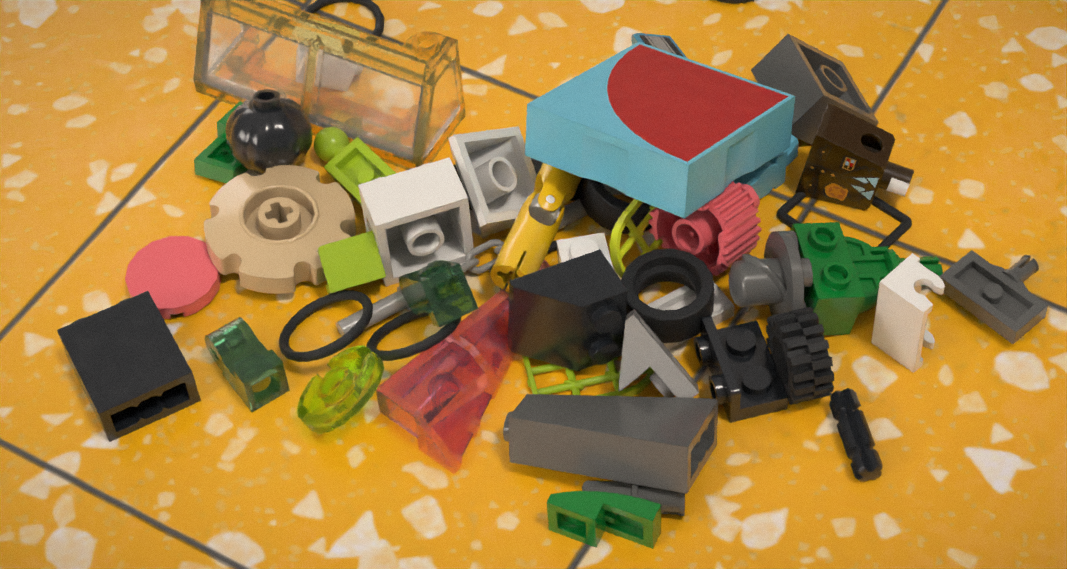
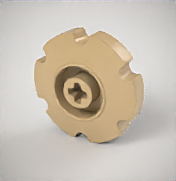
M279 165L266 168V172L260 176H251L248 173H243L233 178L213 196L209 203L211 219L204 221L207 251L217 270L223 275L238 273L241 287L273 294L295 292V286L302 281H310L314 285H319L326 281L317 252L318 248L322 245L356 235L355 211L346 191L337 182L330 184L320 183L318 171L295 165Z

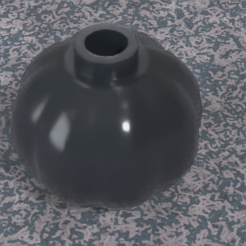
M263 89L255 92L252 98L245 100L230 114L226 123V139L234 158L243 167L254 170L258 175H263L266 172V168L279 165H296L297 162L302 160L312 144V128L306 113L294 100L280 97L278 91Z

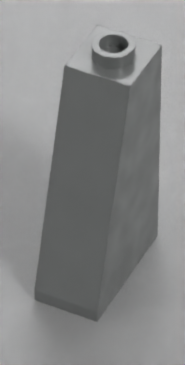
M527 394L514 411H510L507 414L504 422L503 437L505 441L509 442V462L687 494L717 445L718 400L710 398Z

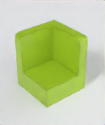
M373 231L322 245L317 250L327 285L325 286L328 294L386 277Z

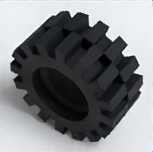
M806 307L768 317V325H766V332L769 338H766L767 346L770 348L772 359L788 395L789 404H797L832 395L831 392L834 390L832 383L834 381V373L831 370L833 361L832 357L828 354L829 343L828 340L824 339L825 331L822 324H819V317L816 312L813 313L811 307Z

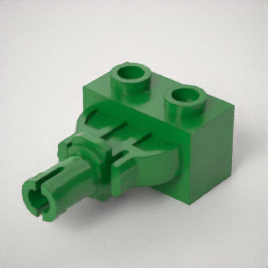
M839 222L793 224L791 231L796 233L800 258H808L810 260L813 272L812 286L804 288L806 307H811L813 313L816 312L818 315L819 324H822L825 331L824 335L850 334L858 314L869 311L877 305L880 281L906 258H900L893 249H888V246L872 247L859 239L844 236ZM937 256L919 257L920 264L938 276L943 274L942 265L938 264L940 260Z

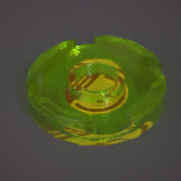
M359 345L347 348L329 360L330 362L327 365L331 370L323 378L317 374L308 382L300 396L297 414L310 431L316 434L333 431L356 415L373 396L382 380L384 364L382 359L368 347Z

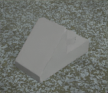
M633 309L626 315L618 391L623 390L651 367L655 373L649 378L664 397L693 398L699 393L698 384L635 309Z

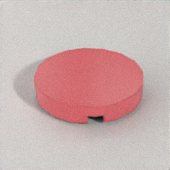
M168 236L152 241L135 254L127 266L125 281L131 298L148 291L163 319H171L170 314L183 313L185 317L197 313L211 303L220 289L221 277L220 272L209 257L204 241L189 236Z

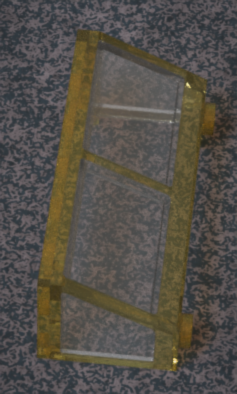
M201 0L193 76L195 89L198 93L235 106L239 101L244 102L252 98V95L259 90L272 89L278 91L280 97L292 99L302 107L310 121L312 135L316 136L320 130L326 127H337L347 134L350 143L358 137L384 162L405 170L416 168L426 163H432L448 141V138L451 137L466 116L457 39L437 32L423 31L412 35L401 45L275 0Z

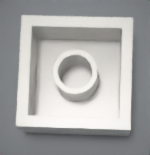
M450 157L386 177H379L358 185L366 232L373 231L386 277L382 278L385 286L418 277L435 268L444 269L463 263L467 253L474 248L468 196Z

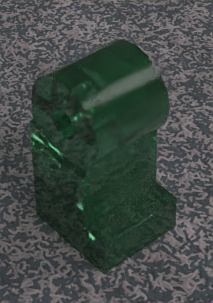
M434 260L422 269L399 277L402 294L410 309L416 315L423 312L429 313L434 326L442 327L478 309L460 263Z
M241 317L232 320L204 337L206 346L214 361L222 370L223 376L251 412L290 391L283 361L272 349L268 351L255 336L250 326ZM267 377L271 379L266 389L260 392H253V385Z

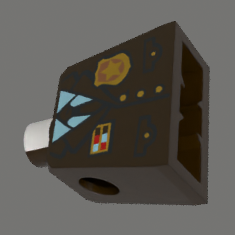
M828 103L795 193L803 192L806 197L865 210L870 208L878 187L905 197L914 170L888 161L896 140L893 134Z

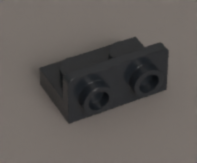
M711 315L701 317L700 336L694 337L696 356L700 366L708 365L712 375L709 376V388L712 399L718 400V405L723 404L729 423L786 410L788 408V395L757 320L716 329Z

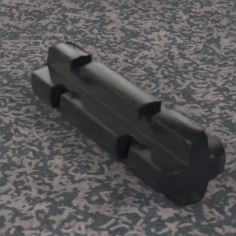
M850 388L843 391L836 390L830 395L831 401L829 406L834 419L839 422L836 426L847 457L853 461L850 465L854 477L860 482L876 480L882 474L883 464L878 451L873 449L875 442L864 412L858 409L861 404L857 393Z

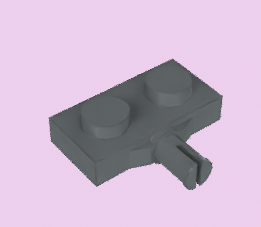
M971 250L939 276L945 285L944 294L1012 344L1017 342L1044 319L1048 305L1029 292L1023 283L1039 270L1037 261L1034 258L1030 261V255H1023L1009 269H1004L990 264Z

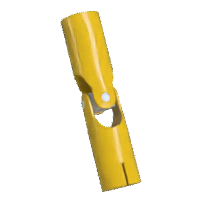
M546 163L542 164L536 176L534 192L523 203L491 268L490 276L496 286L503 290L511 273L513 275L510 280L539 271L564 217V205L575 195L582 177ZM509 283L506 287V292H509Z

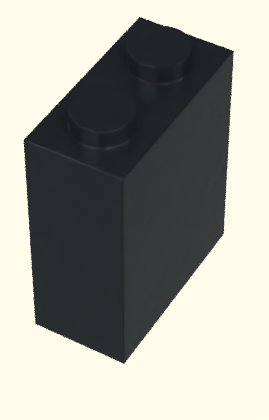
M148 291L132 298L124 299L116 305L88 317L80 318L72 324L57 330L67 358L109 442L201 401L193 373Z

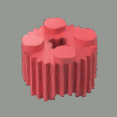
M733 181L725 188L724 192L686 218L656 207L650 211V215L653 218L648 222L652 225L649 233L654 235L656 241L659 239L663 241L662 248L677 249L691 253L706 264L712 275L717 276L731 267L735 261L742 259V254H749L757 246V241L760 239L757 234L761 232V228L757 226L761 219L756 217V213L759 212L757 208L759 207L760 199L752 186L741 184L740 182L735 184Z

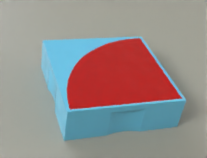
M637 42L527 103L525 156L578 177L606 184L626 196L686 218L724 192L725 188L735 179L755 171L790 147L795 96L642 42Z

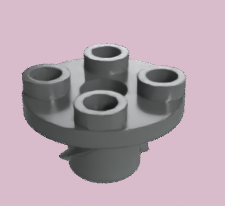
M794 231L771 232L765 245L764 258L759 259L750 254H742V260L735 261L730 268L729 290L735 304L739 307H745L746 312H750L753 306L768 305L771 315L806 308L804 288L812 286L813 272L810 260L808 258H800L796 233Z

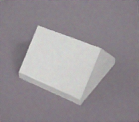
M519 126L455 134L449 137L451 153L482 238L511 228L526 198L534 192L537 176L531 158L525 156V142Z

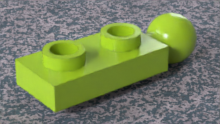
M326 127L320 130L314 139L316 155L321 160L328 162L324 166L325 170L361 206L359 184L375 180L379 177L396 174L361 139L356 137L350 143L347 134L337 127Z

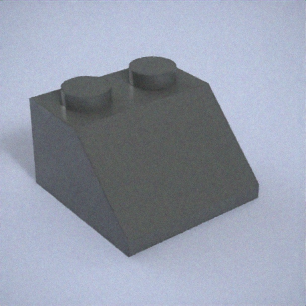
M787 34L751 69L759 84L795 96L791 134L811 145L828 103L875 126L879 124L844 63L790 34Z

